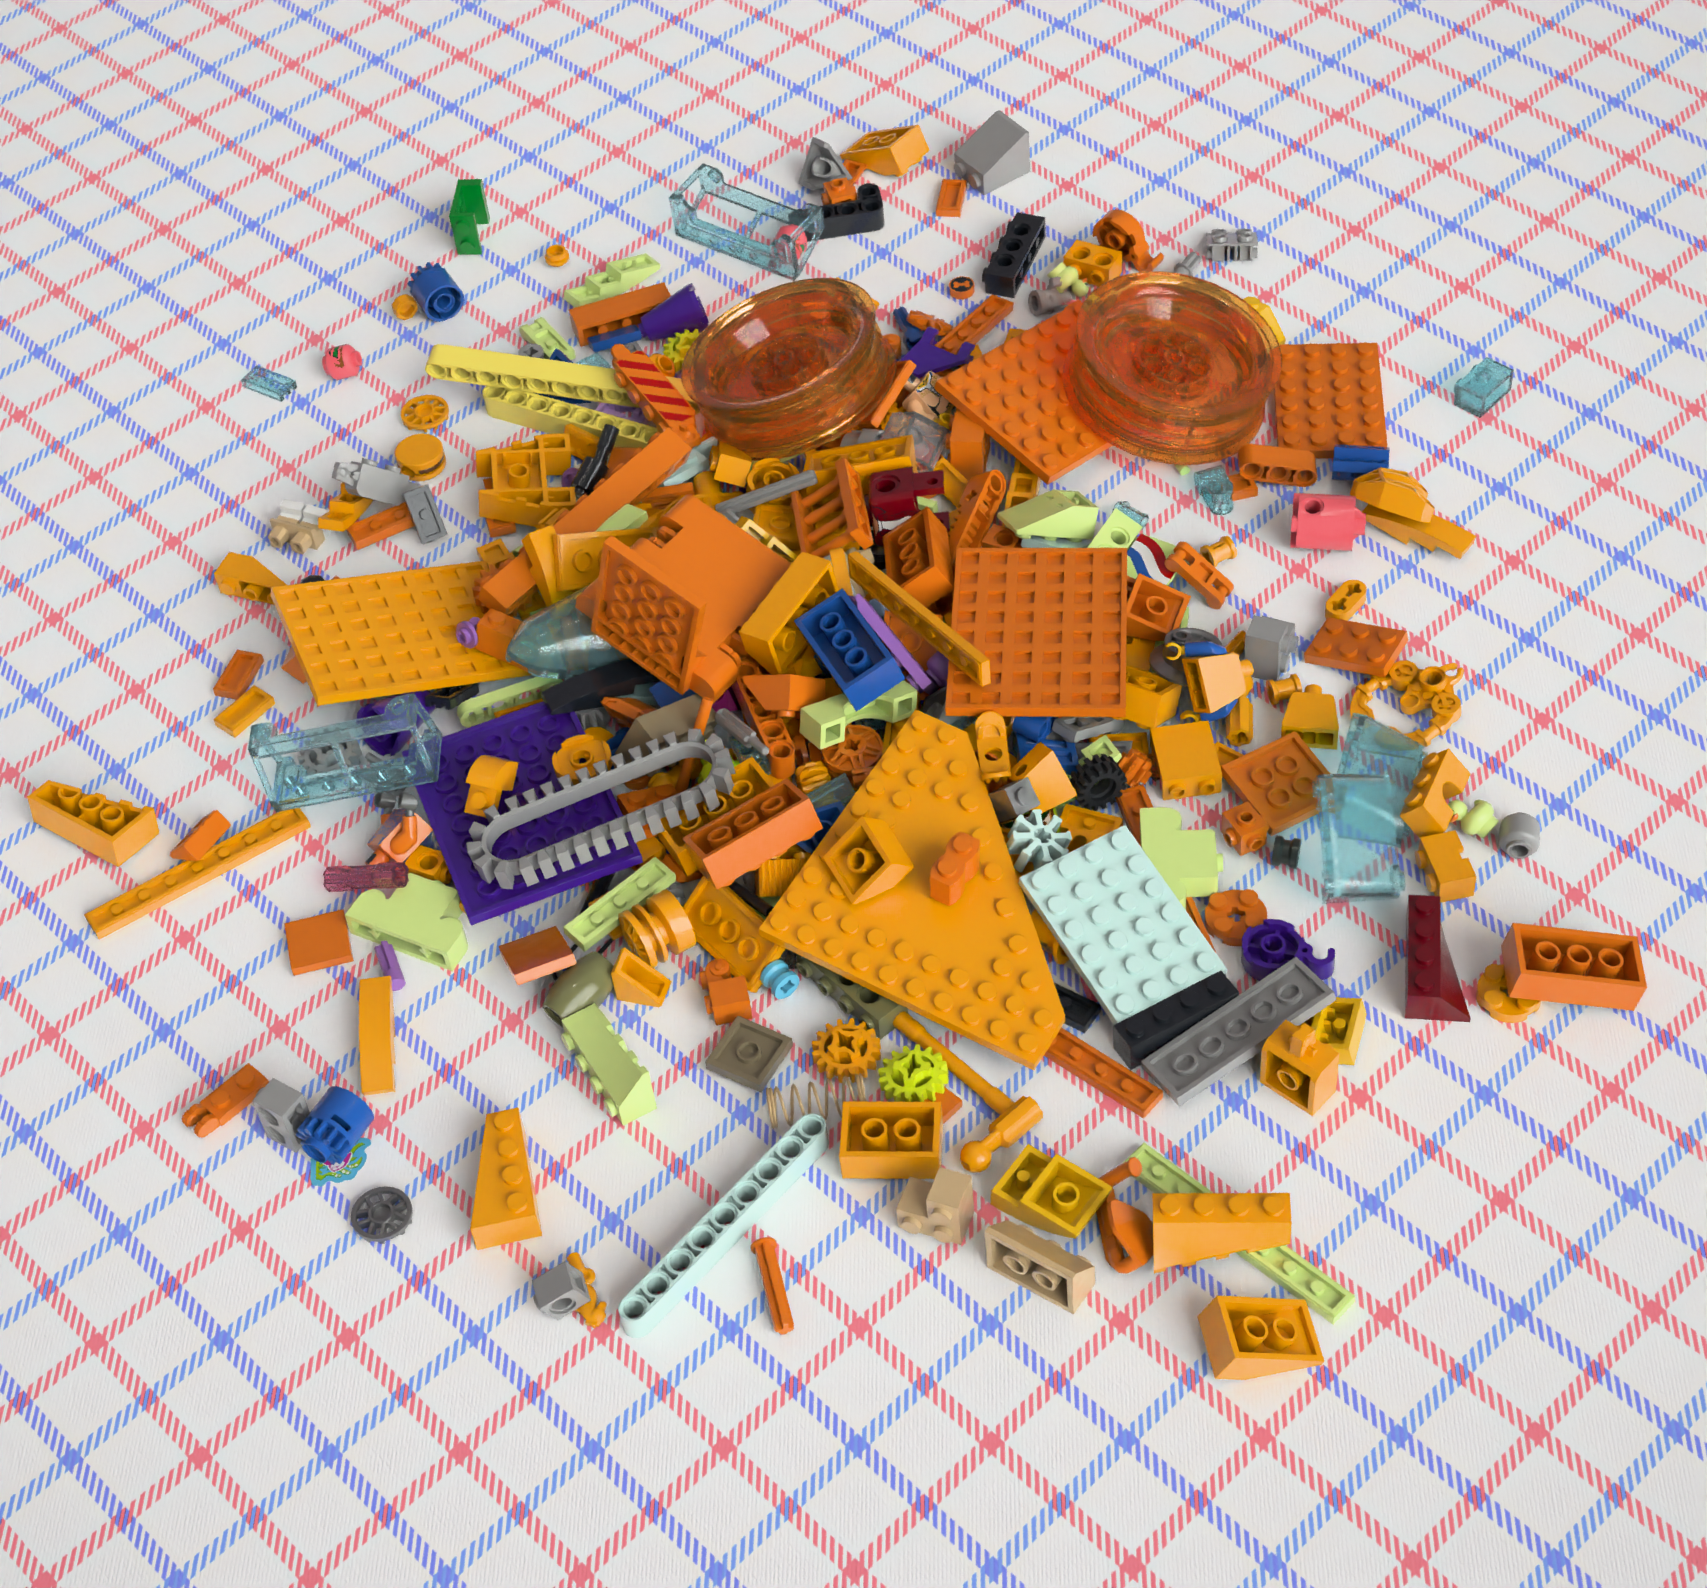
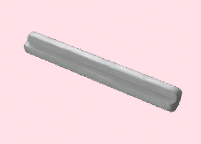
M814 470L799 473L715 505V509L721 513L725 509H730L736 514L790 494L793 491L817 484L816 473Z

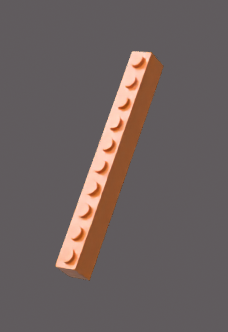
M669 427L661 434L656 432L649 439L648 445L645 448H637L626 464L622 462L616 466L611 473V477L607 480L602 478L594 486V491L590 495H582L570 512L565 510L559 515L556 520L557 523L553 525L556 534L595 532L609 517L627 503L633 506L639 504L687 462L692 448ZM524 546L519 550V555L513 560L509 558L500 566L499 572L495 576L490 574L481 582L478 600L488 609L493 608L510 615L539 590L529 570L533 565Z

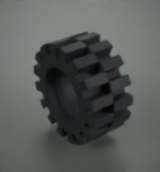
M1096 754L1092 755L1091 761L1087 757L1083 760L1085 762L1084 765L1078 764L1075 766L1078 771H1072L1070 774L1072 779H1069L1077 793V796H1075L1076 800L1085 809L1090 810L1091 808L1093 811H1098L1099 806L1102 809L1107 808L1106 803L1108 802L1111 805L1115 803L1114 798L1122 796L1120 790L1126 789L1125 782H1127L1124 772L1111 756L1108 757L1106 754H1101V757Z

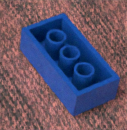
M843 588L794 620L807 643L856 712L906 679L893 656Z

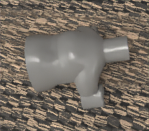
M1061 277L1050 278L1046 290H1032L1030 292L1028 305L1034 315H1039L1046 311L1057 312L1067 306V304L1062 305V303L1072 300L1070 292L1059 293L1056 287L1062 285V282H1060Z

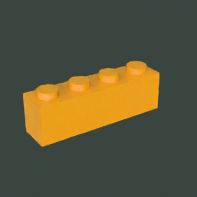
M1152 1193L1154 1274L1166 1271V1267L1180 1264L1182 1267L1196 1265L1198 1260L1212 1257L1219 1260L1228 1258L1229 1254L1245 1250L1247 1253L1290 1244L1292 1224L1290 1193Z

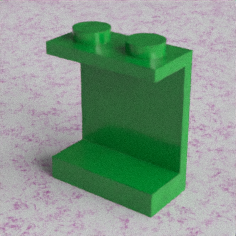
M459 179L457 182L449 218L458 255L482 254L477 224H489L490 221L482 179Z

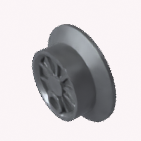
M1174 629L1166 634L1164 644L1152 650L1149 663L1154 672L1160 677L1175 684L1188 686L1182 659L1186 658V655H1180L1176 660H1169L1166 656H1175L1178 649L1176 646L1165 647L1168 642H1176L1179 646H1185V643L1209 641L1222 646V643L1215 635L1201 629Z

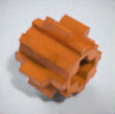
M1131 748L1128 753L1123 751L1122 757L1117 764L1127 778L1125 783L1131 787L1138 786L1140 783L1145 785L1153 774L1151 772L1153 761L1137 749Z

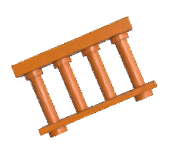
M844 457L835 462L837 475H835V479L805 498L797 490L791 492L792 502L790 506L795 516L801 552L824 558L830 555L829 550L843 547L851 541L853 543L857 542L864 550L874 545L860 475ZM840 489L841 492H839L838 497L811 512V506ZM844 506L841 515L820 528L814 529L815 523ZM847 524L846 532L818 548V541Z

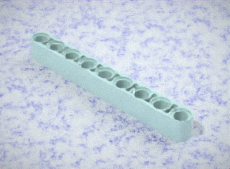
M810 1113L801 1117L621 1300L618 1311L623 1330L627 1336L641 1338L649 1334L826 1151L829 1140L826 1122L821 1115ZM708 1245L707 1247L699 1248L700 1246ZM680 1268H686L685 1270H682V1271H676V1270H678V1269H680ZM658 1291H664L661 1294H654ZM640 1314L637 1318H630L633 1315Z

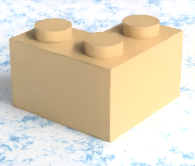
M939 1167L933 1183L910 1177L896 1208L898 1227L912 1234L921 1233L932 1236L943 1243L953 1242L961 1245L974 1214L972 1176Z

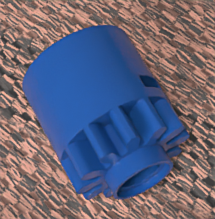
M427 262L424 268L418 266V272L410 274L414 281L407 283L411 288L409 291L431 320L441 322L453 318L461 310L464 303L462 290L439 263H436L434 267L430 262Z
M331 1086L299 1126L296 1136L302 1139L300 1142L302 1149L312 1159L321 1163H325L328 1160L332 1165L336 1162L341 1164L373 1122L374 1115L369 1106L357 1095L342 1087Z

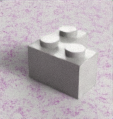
M1254 615L1245 635L1244 659H1248L1253 665L1254 672L1251 677L1266 681L1269 679L1278 681L1281 673L1287 672L1290 663L1289 654L1290 652L1295 653L1299 637L1295 636V623Z

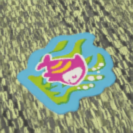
M360 1138L341 1164L336 1162L332 1165L328 1160L325 1163H321L311 1158V1184L322 1187L328 1181L341 1183L355 1178L357 1172L362 1169L366 1162L367 1154L364 1150L371 1145V1140Z

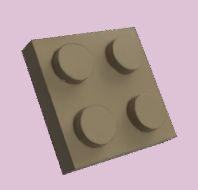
M737 1016L705 1061L706 1069L758 1092H762L793 1047L792 1038Z

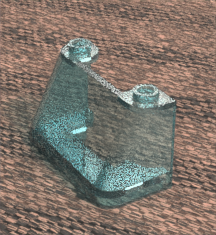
M1353 713L1332 791L1328 835L1401 848L1403 836L1409 837L1411 828L1399 815L1404 807V800L1414 785L1413 780L1416 774H1419V770L1422 767V761L1428 755V752L1423 751L1424 746L1367 715Z
M1316 775L1312 781L1313 797L1319 799L1316 803V810H1318L1323 861L1322 877H1327L1324 878V888H1321L1322 904L1399 898L1400 891H1405L1404 872H1399L1392 800L1397 798L1396 781H1390L1389 775Z

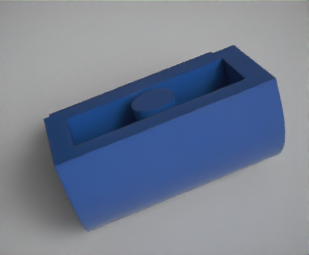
M1335 444L1332 479L1354 481V479L1380 467L1389 468L1390 447Z

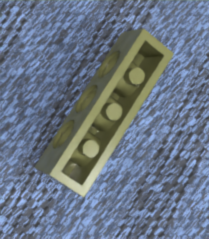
M796 954V967L804 978L812 979L825 996L830 995L837 1001L841 1010L846 1014H852L859 1024L863 1021L866 1022L867 1030L874 1028L876 1036L880 1040L895 1029L893 1021L899 1013L903 1011L908 1013L907 1008Z

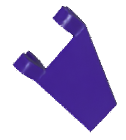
M929 326L921 340L899 361L911 360L917 365L912 374L917 378H921L928 371L937 373L961 364H968L973 360V356L970 353L975 349V345L965 341L957 355L934 346L937 344L934 338L939 333V330Z

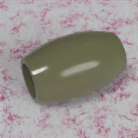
M592 952L578 959L576 964L568 967L550 988L542 1005L544 1011L554 1022L563 1027L562 1019L594 1003L599 1007L614 986L611 977L614 966L598 952Z

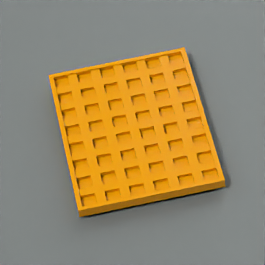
M477 561L271 587V598L317 706L534 675L474 649V647L471 649L466 648L456 638L458 623L462 621L468 622L472 617L481 619L485 615L482 613L481 606H476L472 588L475 587L474 579L481 578V570L490 571L486 562Z

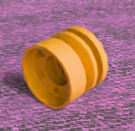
M667 889L646 899L648 912L641 905L636 904L632 906V912L625 910L618 914L619 924L629 949L652 968L657 967L658 961L661 963L668 961L666 946L672 953L678 955L696 945L695 933L688 916L676 897Z

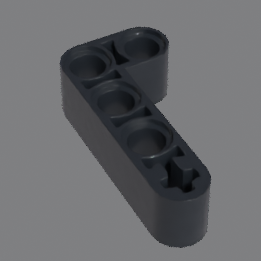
M872 183L862 184L857 190L858 200L794 210L789 214V225H797L802 228L808 242L880 230L884 227L885 222L879 187Z

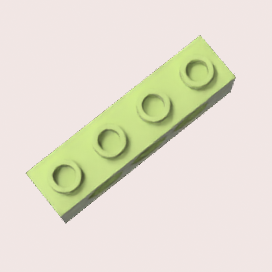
M1115 508L1087 548H1127L1128 551L1138 538L1137 535L1143 527Z

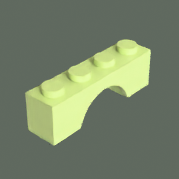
M903 680L857 712L843 693L802 707L800 712V733L821 750L843 742L845 740V727L853 721L873 718L895 723L910 717L916 709L917 689Z

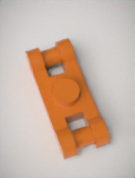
M1179 542L1174 548V554H1170L1165 561L1166 568L1172 572H1177L1206 598L1207 604L1213 609H1220L1225 602L1224 597H1228L1234 589L1230 580L1186 542Z

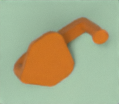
M1132 1157L1127 1162L1099 1177V1179L1114 1187L1130 1176H1140L1142 1172L1141 1162L1136 1157ZM1112 1189V1192L1096 1211L1106 1261L1118 1273L1127 1274L1146 1264L1153 1256V1223L1141 1210L1116 1199L1114 1189ZM1123 1248H1125V1250L1129 1254V1256L1126 1258L1124 1257Z

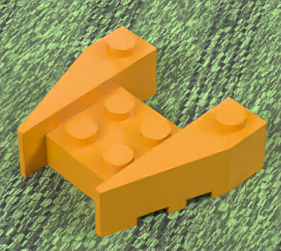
M569 433L541 434L534 436L533 441L522 443L521 440L511 442L509 447L496 450L493 446L476 451L477 478L492 477V489L478 490L479 516L535 527L554 508L560 511L564 507L571 511L576 503L575 487H547L546 476L563 475L568 468H571Z

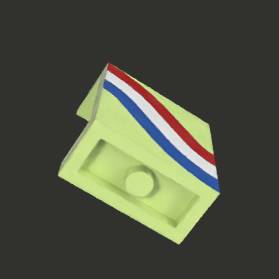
M1141 533L1127 551V576L1136 579L1138 574L1141 573L1169 586L1177 572L1168 570L1165 566V561L1170 554H1174L1176 545Z

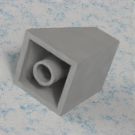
M996 111L954 153L955 173L958 177L967 180L974 189H977L983 195L1029 173V132L1002 111Z

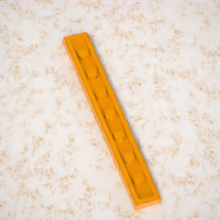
M854 551L848 554L849 577L976 683L982 687L991 683L989 658L859 552Z
M294 803L211 847L200 860H186L84 914L98 939H101L311 827L310 822L299 806Z

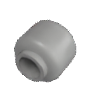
M1522 812L1506 816L1502 820L1499 829L1500 848L1503 852L1516 859H1523L1532 855L1538 850L1540 845L1539 822L1533 816Z

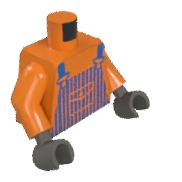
M382 791L375 795V807L383 808L384 812L383 815H380V828L367 843L374 852L365 861V864L377 874L380 873L387 863L394 865L402 864L433 831L414 812L418 806V800L412 794L401 792L397 804L400 809L394 810L396 797L392 793Z

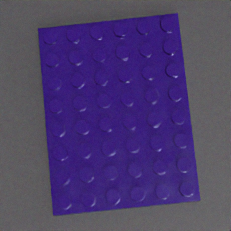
M544 701L402 751L404 761L471 926L643 862L638 846L629 831L624 833L629 846L617 850L613 839H609L607 844L611 853L599 857L595 846L588 848L593 858L592 861L581 865L575 853L570 855L575 868L563 872L559 861H555L553 866L557 875L545 879L541 868L534 870L539 880L538 883L527 887L523 876L516 875L514 876L513 889H501L496 877L490 884L480 877L477 868L475 869L468 854L466 843L473 842L469 833L473 822L475 821L486 827L489 825L487 818L464 812L470 784L465 782L475 760L481 755H491L519 762L513 790H502L498 807L500 815L509 812L504 800L515 795L520 806L526 805L522 793L534 788L538 800L544 798L540 785L547 782H552L556 792L561 791L562 789L554 772L552 756L554 752L557 754L561 749V743L566 739L585 734L575 712L551 715ZM585 758L579 759V764L587 762ZM610 788L507 830L495 841L491 854L502 860L518 859L622 817L623 814Z

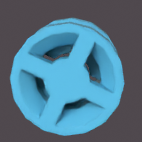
M775 960L768 964L760 976L761 983L765 987L771 988L772 994L777 999H784L790 996L797 989L800 982L799 976L795 972L789 971L788 965L783 960Z

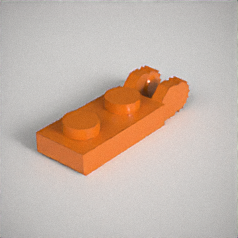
M248 1063L200 1101V1104H194L189 1110H186L182 1116V1122L187 1127L196 1125L193 1129L194 1133L199 1138H203L220 1125L226 1124L252 1103L258 1091L265 1087L269 1080Z

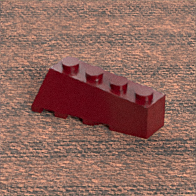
M1408 895L1406 912L1405 1018L1470 1022L1471 1018L1441 924V896Z

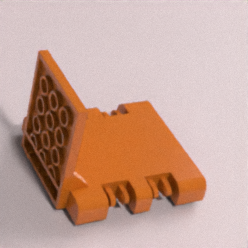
M687 494L660 518L659 527L656 531L660 539L654 536L648 539L639 538L630 547L612 535L604 541L599 577L577 596L575 608L592 619L591 631L679 694L683 695L690 688L701 697L712 698L714 704L737 679V665L741 660L736 651L742 655L748 654L745 651L739 633L742 625L752 616L759 603L766 598L774 584L780 580L791 563L693 495Z

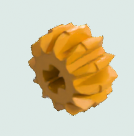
M822 761L807 762L796 768L795 780L797 787L810 798L814 809L819 808L827 800H835L831 776H829L828 769Z

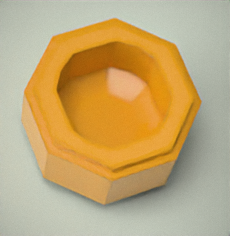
M407 294L396 297L392 303L393 313L402 320L414 317L418 310L415 299Z

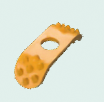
M986 711L981 713L975 721L979 765L982 773L981 781L985 780L989 784L992 779L995 782L1002 779L1006 782L1012 776L1004 718L995 711ZM992 750L1002 753V757L996 761L986 759L985 755Z

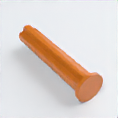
M764 1237L755 1240L750 1248L751 1252L756 1254L774 1331L784 1335L787 1332L793 1331L794 1323L775 1251L777 1241L772 1237Z

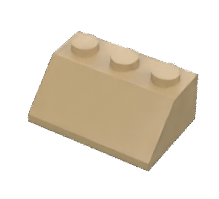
M1005 1220L988 1226L984 1231L987 1268L1072 1314L1077 1311L1095 1285V1266L1088 1259L1080 1255L1075 1256L1063 1250L1053 1240H1045L1035 1235L1025 1225H1017L1009 1220Z

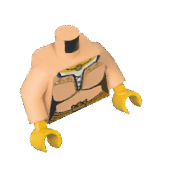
M928 371L920 380L911 374L904 385V388L910 393L902 402V406L909 413L913 423L920 425L929 436L937 428L940 433H946L949 430L950 415H952L950 413L955 407L934 389L936 381L942 377L932 371Z

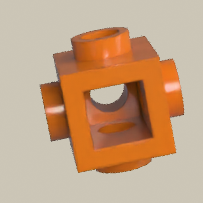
M847 177L823 183L824 193L821 194L823 205L858 199L856 188L854 185H850Z
M1248 801L1222 812L1221 833L1226 844L1229 847H1233L1240 856L1251 851H1257L1267 844L1268 822L1264 815L1258 814Z

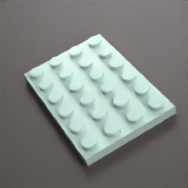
M1126 825L1019 878L1018 884L1114 1025L1220 970L1225 975L1227 973V968Z

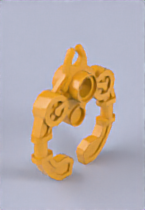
M1408 660L1395 662L1385 678L1371 675V679L1368 682L1355 687L1356 692L1350 704L1352 724L1361 731L1375 724L1373 710L1366 704L1373 699L1372 692L1378 688L1384 691L1389 686H1392L1393 689L1398 691H1406L1400 698V708L1403 713L1412 715L1418 711L1431 708L1433 718L1428 721L1430 727L1424 731L1416 729L1414 732L1402 734L1395 727L1385 725L1374 735L1375 742L1388 750H1408L1421 746L1427 747L1431 744L1433 738L1438 735H1444L1452 723L1461 717V700L1454 694L1453 686L1462 679L1464 669L1462 667L1457 669V663L1445 664L1441 667L1430 666L1425 669H1418L1415 663ZM1457 669L1455 676H1448L1445 673L1446 671Z

